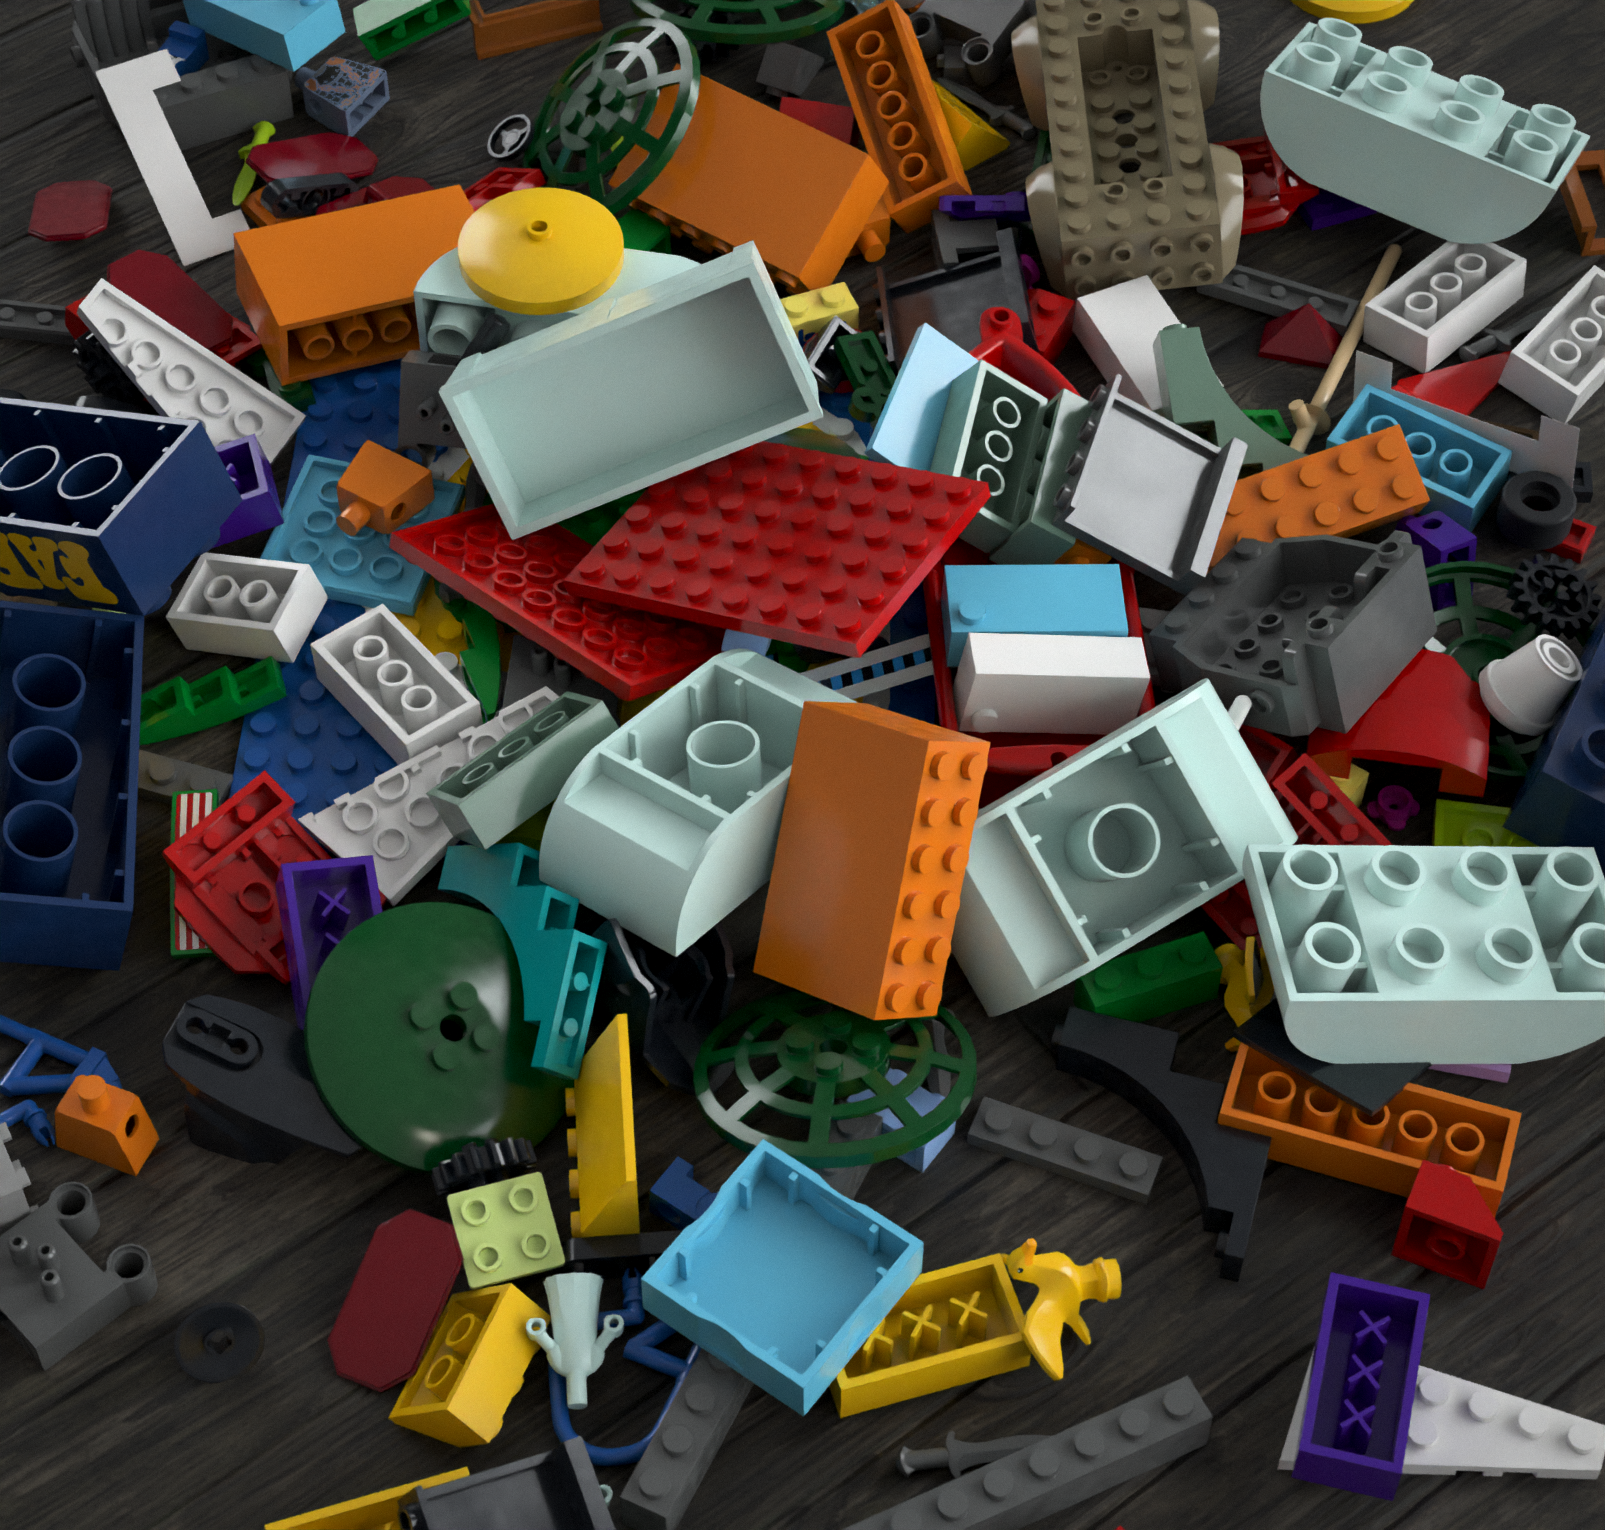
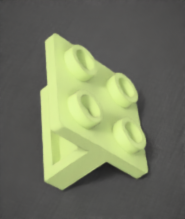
M540 1172L450 1194L447 1197L452 1222L464 1257L462 1265H464L468 1284L472 1290L559 1268L564 1265L563 1250L543 1176Z

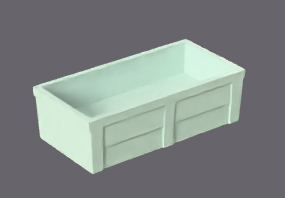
M754 240L735 247L731 253L617 299L615 296L600 302L592 310L484 354L479 352L460 361L446 384L441 386L438 391L512 540L823 417V410L819 404L817 381Z

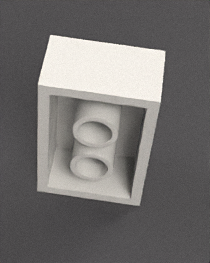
M206 552L199 557L166 618L186 649L258 659L272 656L276 661L294 663L324 607L328 595L309 564Z

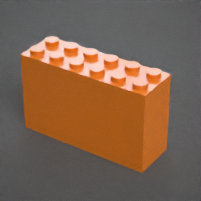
M676 63L672 71L679 70L680 64ZM700 74L698 99L684 138L659 176L626 207L635 211L639 209L653 220L665 226L669 225L671 236L680 239L682 235H685L692 239V245L710 255L713 250L726 255L733 252L735 247L754 240L773 285H775L776 281L787 286L786 291L791 295L830 286L884 193L889 180L868 153ZM679 84L662 88L655 110L644 130L657 139L662 135L673 112L679 92ZM635 144L631 151L621 160L608 184L613 189L617 188L642 164L649 152Z
M460 184L233 233L237 295L281 386L404 358L409 350L421 351L413 291L417 282L430 265L447 252L458 247L460 232L464 224L475 212Z
M804 701L753 972L873 1020L937 1016L938 1006L942 998V985L947 960L951 952V940L956 915L960 907V894L965 869L969 861V849L974 823L978 816V803L983 778L987 770L990 742L867 703Z

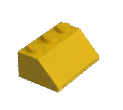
M932 80L965 171L1007 149L1011 142L952 93Z
M512 1283L452 1294L434 1329L416 1374L408 1379L388 1418L395 1424L459 1448L489 1444L502 1427V1417L512 1397L518 1393L523 1385V1375L532 1356L541 1348L536 1341L528 1338L526 1323L530 1318H542L546 1322L547 1328L551 1316ZM536 1326L532 1330L538 1331L540 1328Z

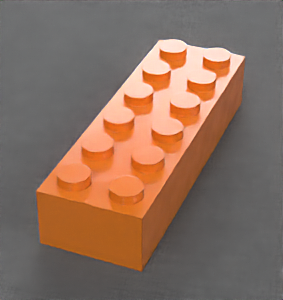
M886 0L827 31L826 33L867 152L889 180V184L882 195L891 218L908 234L931 222V210L939 209V196L973 195L910 18L895 0Z
M1400 424L1237 480L1207 574L1242 537L1272 543L1275 538L1326 534L1348 538L1402 519L1405 516L1419 513L1430 499Z
M1240 1042L1217 1124L1272 1137L1268 1159L1408 1198L1422 1160L1451 1166L1457 1172L1471 1177L1495 1218L1504 1192L1522 1113L1408 1082L1403 1091L1371 1117Z

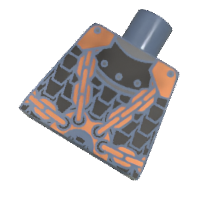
M339 57L330 58L317 71L301 67L295 76V86L303 90L307 114L342 135L353 137L390 99L386 70Z

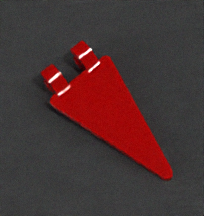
M1512 350L1400 379L1397 385L1391 387V389L1469 416L1499 385L1498 380Z

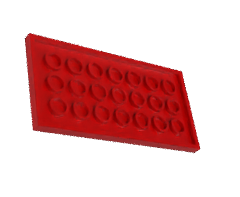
M490 504L391 532L389 548L405 557L407 562L422 568L434 576L438 582L453 588L462 594L466 600L484 608L495 619L515 628L525 638L535 641L552 652L554 657L566 661L580 670L585 677L595 680L611 690L620 699L632 701L674 686L713 656L724 652L721 651L725 628L568 594L563 580L594 546L557 523L512 540L495 505Z

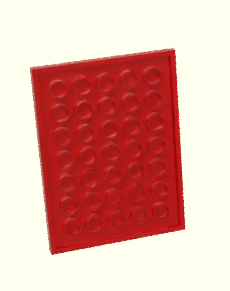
M762 441L649 486L563 581L567 593L571 595L860 658L988 501L991 494L988 482Z

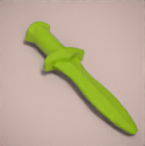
M261 121L253 127L255 135L252 143L238 150L241 159L246 161L252 147L268 143L270 136L276 133L271 123ZM244 163L243 169L234 185V206L240 205L245 200L253 187L257 175L246 163Z

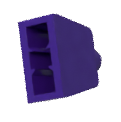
M1434 511L1418 518L1408 515L1403 517L1396 525L1395 530L1410 533L1412 544L1421 546L1425 568L1448 562H1475L1477 537L1441 511ZM1453 582L1429 587L1434 611L1456 606ZM1470 582L1472 596H1473V583H1474V582Z

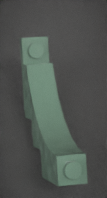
M1172 324L1158 332L1153 343V352L1164 418L1193 434L1207 433L1208 442L1221 449L1233 437L1248 444L1238 477L1251 476L1309 456L1283 444L1263 431L1233 402L1210 364L1203 345L1200 327L1187 328L1185 324Z

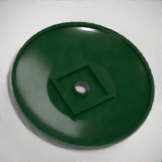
M443 902L413 903L395 907L371 917L350 931L332 950L315 977L308 997L304 1022L305 1050L313 1081L322 1100L343 1129L370 1152L389 1163L407 1170L431 1175V1170L439 1167L438 1163L440 1161L452 1159L451 1155L461 1152L462 1146L476 1142L477 1147L485 1146L484 1141L490 1137L498 1138L499 1142L511 1137L513 1141L524 1137L526 1141L531 1140L534 1148L549 1134L566 1110L565 1088H574V1080H565L531 1067L540 1026L524 1021V993L518 958L511 939L498 917L468 906ZM444 1020L455 1022L461 1029V1040L453 1042L444 1038L440 1032V1022Z

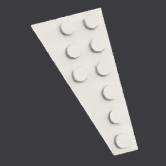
M101 278L79 305L77 315L159 415L201 421L214 447L255 433L270 465H272L303 424L306 417L305 414Z
M545 686L500 710L498 717L477 728H474L472 725L459 732V738L440 748L437 745L375 777L373 784L352 795L347 792L334 799V805L315 815L310 812L299 818L298 821L305 830L337 858L373 855L378 888L388 898L387 901L392 906H395L446 855L448 846H455L460 841V839L452 836L426 793L552 703L559 696Z
M1313 1353L1279 1461L1278 1470H1293ZM1419 1365L1402 1473L1455 1475L1456 1471H1482L1483 1476H1502L1503 1472L1532 1473L1536 1478H1598L1605 1455V1425Z

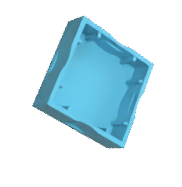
M762 1139L721 1186L714 1202L707 1211L679 1234L641 1278L643 1308L804 1417L921 1274L924 1242L867 1205L860 1204L841 1195L830 1187L820 1175Z

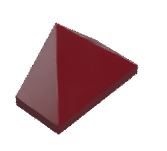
M1308 303L1265 324L1258 357L1328 369L1342 337Z

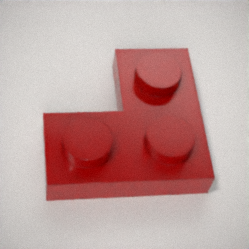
M498 167L463 192L474 211H477L481 206L499 196L517 190L539 188L546 181L540 169Z

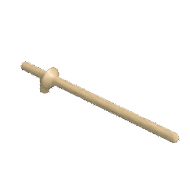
M1398 244L1388 246L1311 403L1305 404L1303 400L1298 399L1289 404L1288 408L1297 427L1289 447L1304 453L1313 435H1321L1329 430L1331 420L1325 409L1364 332L1365 305L1384 291L1402 254V249Z

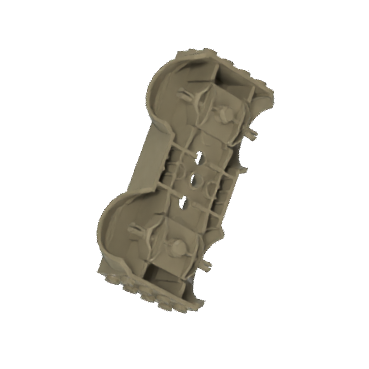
M1035 0L1037 15L1023 21L1012 31L1011 44L1021 92L1031 123L1039 129L1049 131L1052 161L1038 167L1027 176L1026 195L1034 235L1051 287L1066 298L1075 300L1145 275L1149 277L1157 290L1223 283V279L1236 266L1243 219L1244 181L1239 155L1225 146L1208 143L1203 112L1214 104L1219 68L1220 38L1216 10L1201 0ZM1121 113H1129L1134 116L1131 122L1125 124L1117 123L1113 119ZM1124 145H1132V146H1133V147H1131V148H1121V146H1124ZM1127 162H1135L1140 165L1139 170L1134 173H1124L1119 167Z

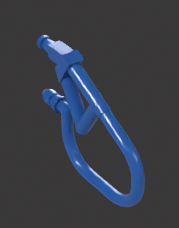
M0 1015V1032L27 1045L0 1080V1092L5 1096L66 1093L78 1075H97L102 1077L107 1084L123 1089L119 1077L109 1063L106 1052L92 1047L88 1052L38 1029L30 1028ZM44 1053L77 1067L73 1074L28 1076ZM24 1100L0 1113V1124L6 1122L7 1127H10L23 1120L25 1126L30 1128L32 1135L39 1144L50 1147L46 1140L48 1137H51L53 1145L55 1144V1129L47 1119L44 1109L38 1108L33 1100Z
M634 1267L636 1278H629V1268L626 1269L622 1277V1289L625 1297L623 1299V1307L625 1309L598 1312L597 1330L604 1329L605 1317L612 1314L620 1315L623 1318L624 1327L639 1325L644 1321L645 1312L641 1286L643 1275L637 1268ZM658 1320L632 1339H629L625 1346L623 1357L677 1378L673 1390L655 1426L639 1442L625 1447L601 1448L584 1441L591 1463L594 1465L619 1466L640 1461L702 1349L694 1343L686 1360L654 1348L677 1332L662 1320ZM616 1323L610 1324V1327L612 1328L618 1326ZM548 1362L552 1423L555 1433L562 1443L579 1436L574 1431L569 1418L566 1377L557 1374Z

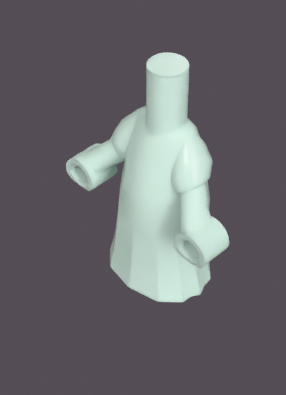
M592 1273L557 1274L546 1278L543 1282L548 1297L554 1340L546 1333V1322L542 1318H530L526 1323L528 1338L536 1341L547 1353L549 1365L556 1373L567 1378V1407L569 1409H583L588 1406L587 1377L596 1372L605 1357L604 1351L613 1339L619 1337L624 1330V1320L620 1315H608L604 1319V1331L597 1338L600 1293L604 1279ZM616 1323L618 1326L612 1328L610 1327V1324ZM537 1326L540 1330L534 1331L532 1328Z

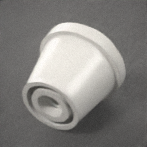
M1542 634L1506 658L1491 661L1479 674L1480 694L1489 712L1502 725L1519 734L1539 736L1552 726L1556 712L1581 679L1583 673L1582 666L1576 655L1563 642L1553 636Z

